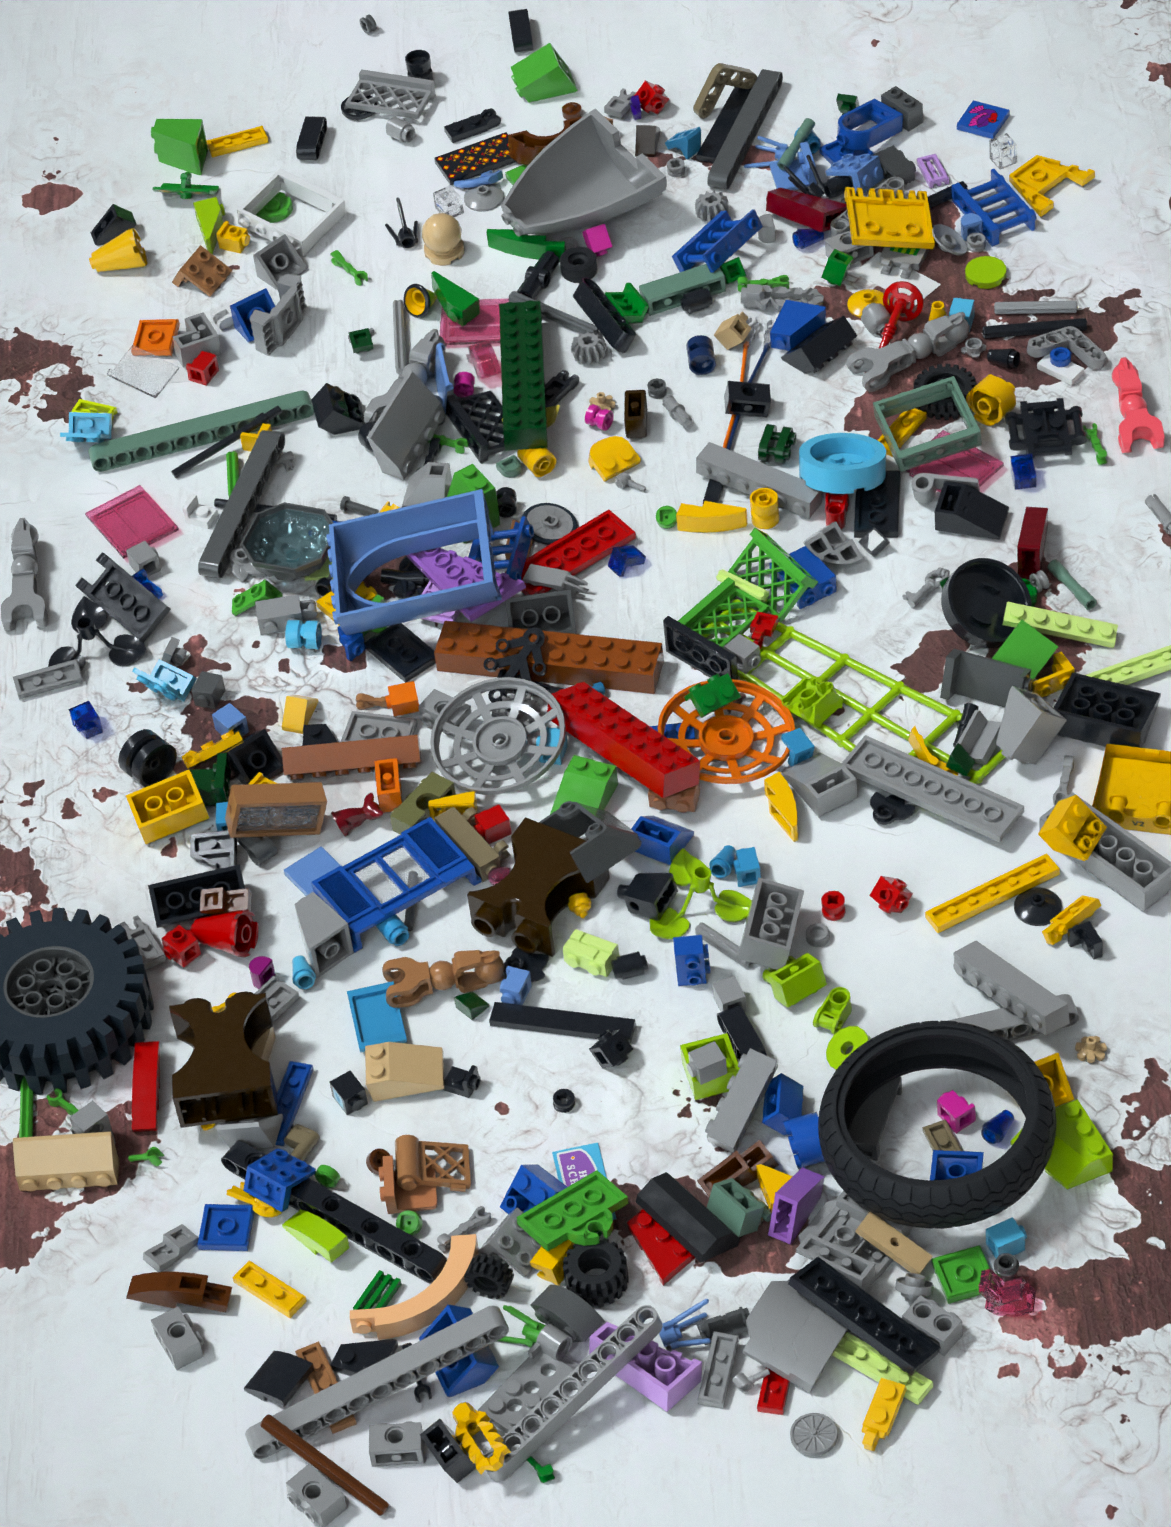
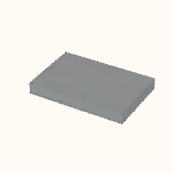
M352 711L341 742L414 735L418 724L417 719Z

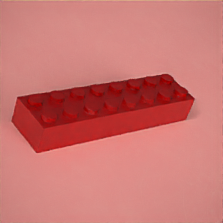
M580 682L552 693L564 715L566 732L660 797L665 798L699 784V759L587 683ZM549 704L547 712H549L552 709ZM556 716L551 721L559 726V722Z

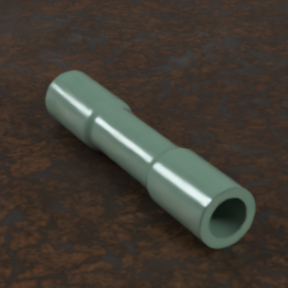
M805 118L792 143L778 161L777 166L781 170H784V166L790 167L796 157V153L800 149V143H803L813 130L815 122L812 119Z
M1057 559L1052 560L1048 564V570L1074 594L1075 598L1087 610L1092 609L1096 605V599L1070 575L1069 571Z

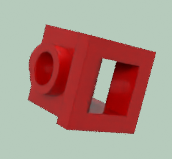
M201 351L194 358L192 364L187 363L186 369L189 381L207 386L219 371L216 355Z

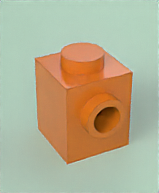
M414 681L387 686L389 695L385 696L387 709L392 708L394 717L419 712V702Z

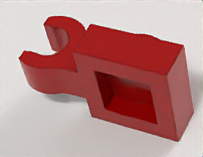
M757 611L750 625V633H753L751 639L761 649L764 637H772L779 623V618L777 615Z

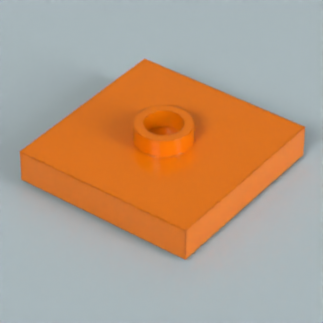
M140 320L131 350L132 355H172L174 349L173 336L178 334L179 320Z

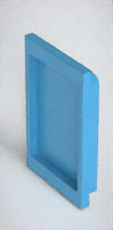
M394 981L347 991L360 1053L365 1052V1046L384 1042H407L400 1008H393L386 1001V991L389 986L394 985Z

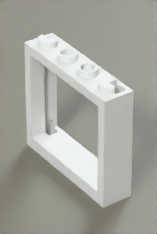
M281 168L237 210L238 224L243 228H247L271 241H275L286 234L297 253L301 256H304L346 215L344 199ZM281 190L327 212L302 238L256 216Z

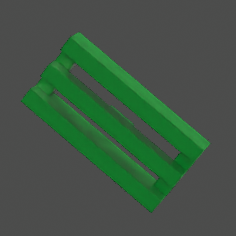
M379 1270L354 1305L353 1310L372 1309L389 1284L391 1286L375 1308L386 1307L402 1285L401 1279L397 1277L393 1279L392 1275H384V1272Z

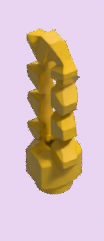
M467 1402L458 1404L452 1411V1416L457 1424L455 1436L462 1442V1447L469 1453L470 1460L473 1464L475 1463L476 1469L481 1475L485 1470H499L503 1466L504 1456L511 1453L509 1448L502 1443L504 1441L503 1438L497 1433L493 1423L489 1422L491 1419L485 1412L476 1411ZM480 1431L483 1432L494 1450L493 1456L490 1458H485L472 1437Z

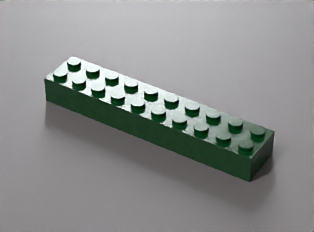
M530 300L526 302L499 304L505 451L548 448L541 302Z

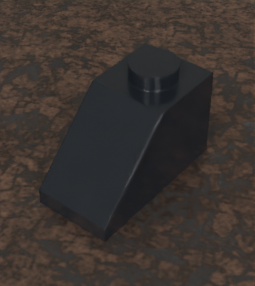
M112 204L90 232L94 244L100 246L108 243L126 230L135 228L136 221L132 212Z

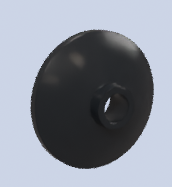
M1031 888L1019 894L1014 902V912L1018 919L1032 926L1048 925L1050 920L1062 911V903L1058 895L1045 888Z

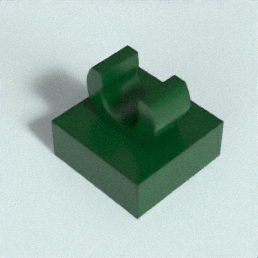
M838 93L836 102L838 110L842 115L859 107L857 96Z
M369 328L348 332L353 354L374 349Z

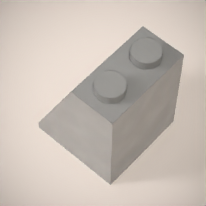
M1012 686L1009 691L996 745L1002 749V755L1009 760L1016 759L1023 764L1028 762L1036 765L1067 720L1037 693Z
M312 892L306 897L301 898L294 905L310 966L315 972L317 979L354 952L348 923L318 895Z

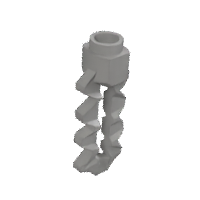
M747 284V287L741 288V304H746V308L766 310L769 304H772L778 311H781L786 300L823 306L824 302L823 295L813 288L803 290L801 287L787 289L786 287L779 286L771 289L768 285L762 286L758 284ZM770 296H774L775 298H787V299H785V300H782V299H774V298H772V297H770Z

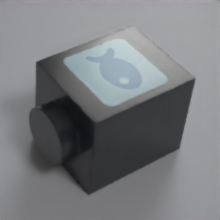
M351 1071L329 1081L332 1097L346 1115L358 1111L368 1104L365 1088Z

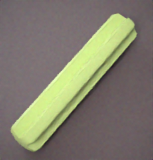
M723 569L719 570L716 576L718 581L723 582L729 577L735 581L737 588L762 602L767 601L769 591Z

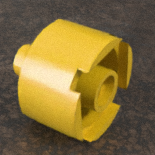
M991 374L986 376L966 396V402L975 414L974 418L987 426L1000 422L1006 413L1011 412L1015 408V387L1012 383L1006 382L1000 377Z

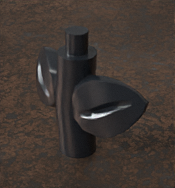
M407 556L399 563L398 570L382 568L381 583L395 585L393 593L397 598H406L415 594L417 586H425L430 581Z

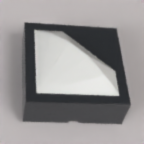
M875 527L859 541V544L873 557L890 543Z

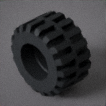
M603 1238L596 1245L584 1246L574 1244L573 1249H569L566 1252L567 1257H564L563 1260L566 1289L577 1294L592 1307L597 1304L599 1307H603L604 1303L607 1302L610 1305L614 1303V1298L620 1299L623 1296L622 1291L627 1289L629 1276L626 1256H624L622 1248H618L617 1243H609V1239ZM593 1269L606 1270V1272L596 1276L586 1274Z

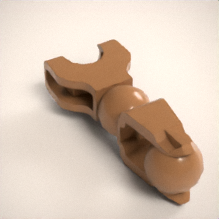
M480 950L457 951L454 953L452 963L439 960L430 967L428 961L417 962L408 957L388 960L383 964L382 973L386 981H394L396 984L388 987L386 1001L393 1008L413 1006L425 995L433 994L432 987L445 991L456 983V988H459L462 993L485 988L488 984L500 982L504 979L505 964L499 956L500 952L495 950L484 952ZM475 968V972H464Z

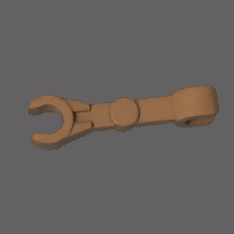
M364 693L356 695L357 709L364 710L374 706L387 707L385 696L374 698Z

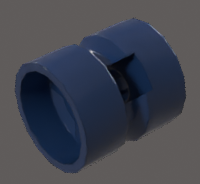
M704 335L690 338L686 344L689 369L697 375L711 373L716 366L712 340Z

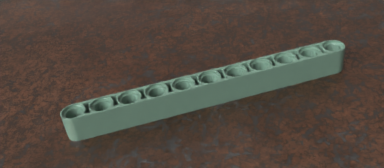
M302 390L97 443L89 448L88 454L93 469L101 472L221 441L255 420L257 415L262 412L265 414L276 406L281 408L282 413L269 420L271 427L308 418L313 415L314 409L309 393ZM261 426L251 432L259 431Z

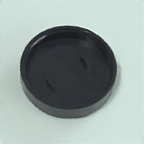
M977 558L963 563L946 580L941 594L943 614L952 630L966 642L982 648L1001 647L1015 629L1014 627L1002 625L1007 602L1032 607L1028 588L1022 578L1008 565L990 558Z

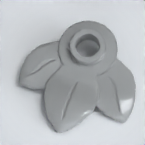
M242 548L234 549L231 552L232 572L237 579L244 581L249 574L260 577L266 576V574L255 569ZM256 549L255 553L260 556L261 551Z

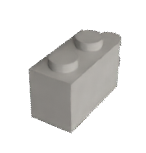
M298 594L255 602L260 635L286 631L288 620H302L303 622L317 617L316 602L314 600L300 601Z

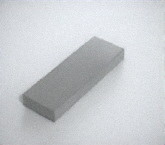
M77 659L13 676L19 699L83 682Z
M713 1332L698 1395V1404L724 1408L739 1344V1336Z

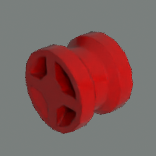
M828 891L822 896L821 904L824 918L830 921L842 919L846 913L843 894L839 891Z

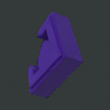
M638 95L632 96L629 103L633 119L638 120L641 119L640 100Z

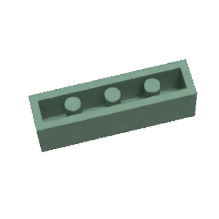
M704 264L639 285V292L647 302V313L651 316L681 306L680 299H682L683 294L700 288H707L711 296L725 292V275L720 268L710 273L707 265Z

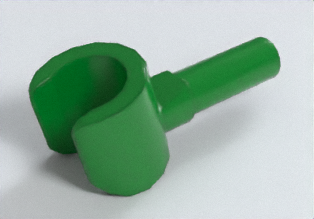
M532 1456L527 1459L537 1471L541 1483L555 1479L551 1464L541 1466Z

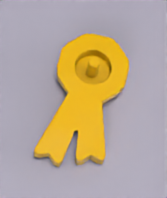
M245 1182L240 1183V1188L233 1185L232 1189L227 1190L228 1196L251 1204L253 1211L260 1216L276 1217L282 1214L279 1210L243 1191Z

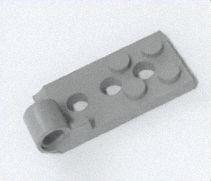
M552 1324L546 1325L540 1331L536 1343L528 1350L529 1357L478 1411L485 1412L491 1419L489 1422L493 1423L494 1426L507 1433L579 1365L566 1356L572 1346V1337ZM547 1369L556 1371L552 1376L542 1375ZM529 1387H537L539 1389L536 1393L528 1394L525 1392ZM514 1404L522 1406L519 1411L512 1412L509 1410V1407Z

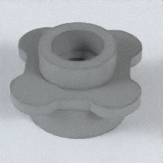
M970 338L965 342V347L961 348V352L968 354L972 358H978L980 353L986 350V345L982 344V341L978 338Z

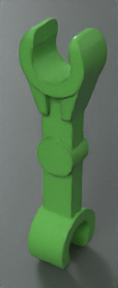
M338 250L330 253L333 257L331 259L332 264L343 267L347 273H350L354 277L356 285H362L361 279L368 281L367 273L353 268L350 263L345 261Z
M781 275L769 280L764 278L749 280L747 277H739L737 280L739 292H741L742 287H747V284L768 285L773 288L781 286L789 289V277L787 275Z
M1093 423V429H1087L1086 425H1083V431L1095 450L1098 465L1106 464L1107 460L1105 457H1107V452L1102 448L1100 439L1097 437V425Z
M434 433L433 437L440 438L439 444L453 447L455 452L463 454L465 452L464 447H468V441L465 438L453 440L446 438L444 435L439 436Z
M58 1088L54 1089L56 1098H51L49 1095L46 1096L50 1106H61L69 1115L79 1111L72 1103L69 1104L64 1100L62 1091Z

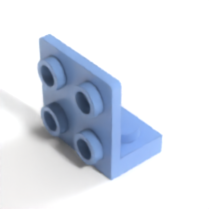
M808 142L800 143V152H797L798 159L793 160L789 169L808 186L812 182L815 184L817 182L806 156L810 155L814 165L815 162ZM777 163L770 164L776 189H798L788 179L790 175L786 171L781 170Z

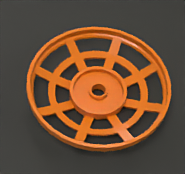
M732 679L738 692L755 696V699L749 707L738 703H730L714 711L715 716L702 723L696 719L700 716L696 709L689 714L679 706L686 701L684 697L690 693L688 689L696 685L693 684L675 694L663 707L659 716L658 732L665 736L666 723L669 716L674 712L683 721L679 728L678 739H668L690 754L691 752L688 748H701L706 755L700 759V771L704 769L714 773L731 774L732 776H712L699 772V780L718 784L751 782L774 772L789 757L790 750L787 747L781 757L769 755L773 748L774 736L795 730L794 720L789 709L783 706L782 701L775 694L756 684ZM703 681V682H699V683H701V685L703 686V685L707 684L708 682H707V681ZM765 701L779 713L785 724L772 728L767 719L757 710ZM723 710H735L744 714L739 718L732 715H724ZM754 718L761 724L764 730L753 733L748 722ZM689 725L699 731V739H685V733ZM727 736L731 738L729 740L722 739ZM767 738V745L763 753L752 749L753 741ZM744 756L756 759L742 767H738L736 760ZM714 759L727 761L728 768H717L708 764ZM762 762L772 764L764 770L742 776L740 773L753 769Z

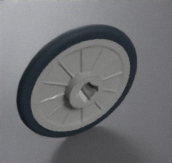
M539 503L529 507L523 514L534 528L532 540L541 544L550 545L578 528L575 516L568 509L558 504Z

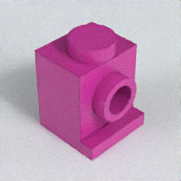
M953 1090L942 1094L937 1099V1115L942 1120L946 1119L949 1127L955 1133L976 1121L975 1105L973 1103L969 1105L964 1097H959Z

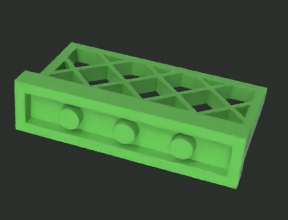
M754 528L749 534L753 537L728 572L746 579L750 583L752 577L759 576L758 586L763 589L771 588V598L763 603L767 604L769 612L772 615H777L779 621L782 622L807 588L813 589L818 581L767 533ZM758 546L759 557L752 558V551ZM772 559V569L764 570L765 560ZM759 562V571L752 573V563ZM746 564V574L739 575L737 571L742 565ZM784 571V581L777 582V572ZM772 573L771 583L764 585V575ZM797 583L799 585L795 593L790 594V584ZM784 586V596L777 597V587ZM784 600V607L778 613L777 602Z
M728 577L681 617L678 622L700 635L715 634V639L709 640L724 648L738 634L742 635L750 628L757 612L747 613V608L757 607L759 608L758 612L767 613L769 606L737 588L735 581ZM736 596L743 599V602L730 603ZM744 608L745 613L731 614V609ZM720 610H729V615L716 616L715 614ZM745 619V622L742 625L732 626L733 620ZM730 621V626L717 627L716 622ZM714 622V627L701 628L705 623ZM731 632V635L727 638H718L717 633Z

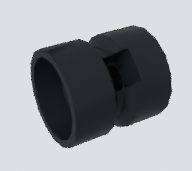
M425 50L409 52L405 56L407 76L433 80L430 54Z

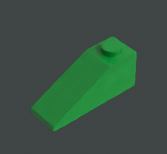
M435 271L431 273L432 289L448 318L464 326L480 314L478 297Z

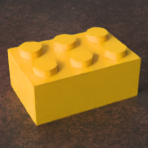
M190 770L125 795L145 844L209 819Z

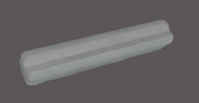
M703 922L696 926L695 934L702 935L703 940L744 967H749L752 962L737 958L740 948L738 945Z

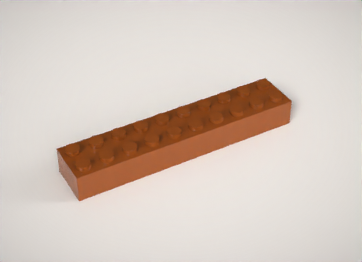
M444 621L434 651L437 671L497 677L501 669L508 671L510 666L498 668L495 672H488L483 665L485 659L489 657L499 659L519 654L523 647L510 649L507 653H500L496 649V642L499 639H506L508 641L523 637L528 629ZM543 631L545 643L541 647L543 662L547 666L546 674L538 676L533 672L532 667L535 661L532 652L527 658L530 677L533 681L576 685L577 683L585 682L591 687L595 683L602 682L605 689L655 694L664 663L662 643ZM537 635L530 637L531 642L537 640ZM505 642L501 643L500 649H505L507 644ZM489 662L487 667L492 668L494 666V662ZM539 665L536 668L537 672H541L543 665Z

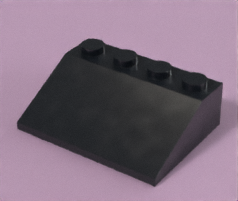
M1072 673L1054 706V709L1067 720L1057 735L1106 747V744L1142 748L1150 730L1161 693Z

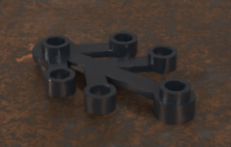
M530 628L524 633L523 637L508 641L506 639H499L496 642V649L500 653H507L513 648H523L519 654L499 659L492 657L485 659L483 663L484 668L488 672H495L498 668L510 666L503 678H515L520 670L521 679L531 681L527 658L532 652L535 661L532 667L533 672L538 676L545 675L547 666L543 662L541 647L545 643V634L539 628ZM537 635V640L531 642L530 637ZM505 642L507 644L506 648L500 649V644ZM493 661L494 666L492 668H488V663ZM539 665H543V670L541 672L536 671V668ZM507 689L489 691V700L494 703L502 701V696L508 698ZM526 691V695L532 694L531 692ZM500 692V697L495 699L493 697L494 693Z

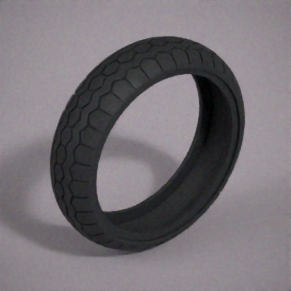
M924 1021L922 1023L916 1022L903 1025L902 1027L899 1026L875 1036L859 1046L841 1063L830 1079L821 1101L818 1134L821 1151L829 1171L838 1185L856 1203L869 1212L898 1224L918 1228L944 1229L969 1225L994 1216L1016 1203L1032 1188L1043 1173L1053 1150L1056 1136V1111L1053 1096L1044 1075L1034 1061L1013 1042L988 1029L968 1023ZM926 1069H957L983 1076L1006 1090L1018 1103L1026 1118L1017 1140L998 1160L977 1172L946 1180H919L889 1172L868 1159L857 1148L849 1134L856 1112L874 1091L899 1076Z

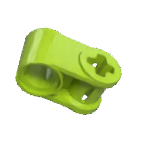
M836 987L830 991L822 1006L815 1013L813 1019L814 1027H823L830 1030L832 1034H836L842 1029L843 1024L852 1012L850 992L846 988Z

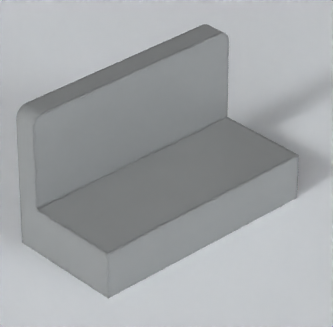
M974 711L957 743L962 745L976 764L987 765L997 746L996 741L1001 722L988 721L981 711Z

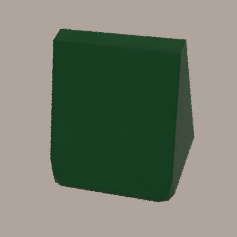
M957 743L950 754L946 767L967 777L975 761L962 745Z
M474 992L454 997L456 1008L471 1020L489 1007V1004Z

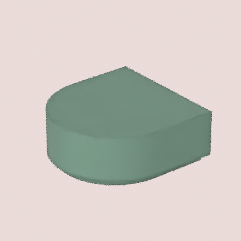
M515 455L496 463V469L507 478L516 477L522 471L521 462Z

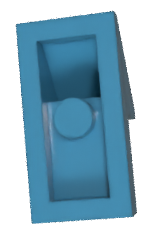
M696 127L678 132L665 142L668 149H681L686 159L691 158L701 148V128Z

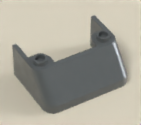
M567 801L563 803L558 810L539 822L578 838L585 834L587 841L572 850L570 854L586 883H589L635 852L642 844L636 832L608 811L578 802Z

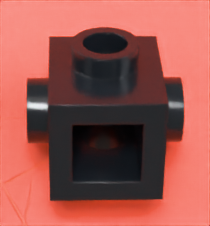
M620 1030L604 1031L597 1037L599 1041L589 1048L602 1069L621 1065L629 1058L627 1055L633 1050L628 1036Z

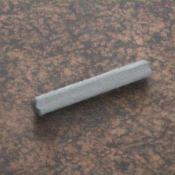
M1077 301L995 302L994 304L995 314L1077 313L1078 310Z

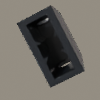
M638 873L630 885L620 884L618 886L617 896L625 900L630 913L660 921L677 894L678 889L672 873Z

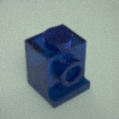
M1033 455L1010 456L1014 489L1036 487Z
M90 701L68 709L72 725L76 727L79 733L83 732L86 739L103 733L100 718Z

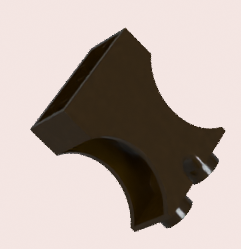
M525 817L511 835L515 864L510 873L491 887L469 891L467 894L471 924L477 932L486 937H493L495 934L506 937L509 931L516 929L511 939L517 948L526 953L539 951L554 957L555 948L551 927L554 919L562 910L568 907L569 897L572 895L586 893L588 898H596L610 879L609 869L589 883H586L570 854L572 850L586 842V840Z
M247 991L236 993L231 998L225 1000L226 1007L219 1013L213 1012L211 1003L203 998H192L184 1002V1004L169 1006L177 1039L189 1044L193 1048V1052L185 1065L172 1075L173 1102L181 1128L278 1115L277 1090L270 1062L259 1058L252 1052L257 1040L263 1033L273 1027L266 993L254 994Z

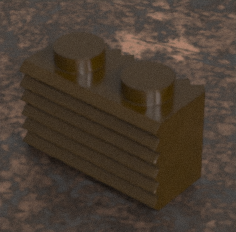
M645 390L625 391L624 425L627 438H645L647 436L648 409Z

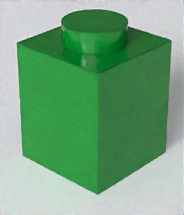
M834 249L827 260L821 278L827 280L830 284L840 286L847 276L853 257Z

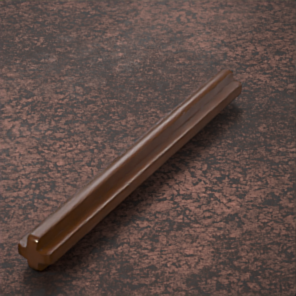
M268 1414L262 1419L260 1423L261 1428L377 1515L382 1516L389 1507L387 1501L272 1415Z

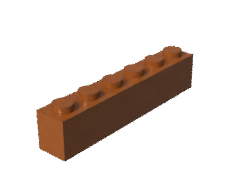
M419 735L281 748L284 775L290 776V780L304 779L303 775L312 774L313 778L326 777V772H335L336 776L348 775L349 770L357 769L358 773L372 772L371 768H375L374 761L397 758L398 765H403V769L417 768V764L422 763Z

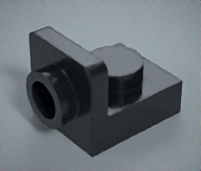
M1090 921L1077 924L1068 929V944L1070 947L1082 944L1084 951L1089 952L1093 959L1102 957L1103 941Z
M472 1065L469 1071L452 1066L444 1080L443 1090L470 1098L481 1082L477 1066Z

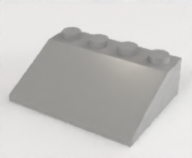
M410 370L367 436L382 473L402 480L412 471L414 463L423 454L424 447L433 438L434 431L443 422L445 417L441 402Z

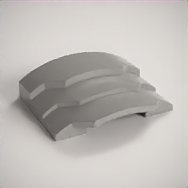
M844 1190L836 1200L825 1202L811 1223L798 1235L800 1245L796 1248V1253L811 1260H814L816 1257L821 1258L863 1290L872 1285L893 1261V1259L855 1232L869 1211L856 1203ZM881 1218L908 1238L913 1227Z
M789 1280L771 1281L746 1319L750 1339L742 1353L810 1393L821 1376L826 1363L845 1333L849 1332V1329L839 1324L837 1320L788 1285Z

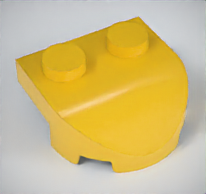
M619 436L607 437L594 443L590 448L588 458L590 468H595L604 482L638 465L641 461L631 444L625 438Z

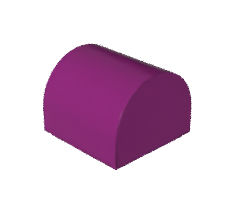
M259 956L252 959L249 963L252 983L257 989H260L269 979L276 975L273 961L268 957Z

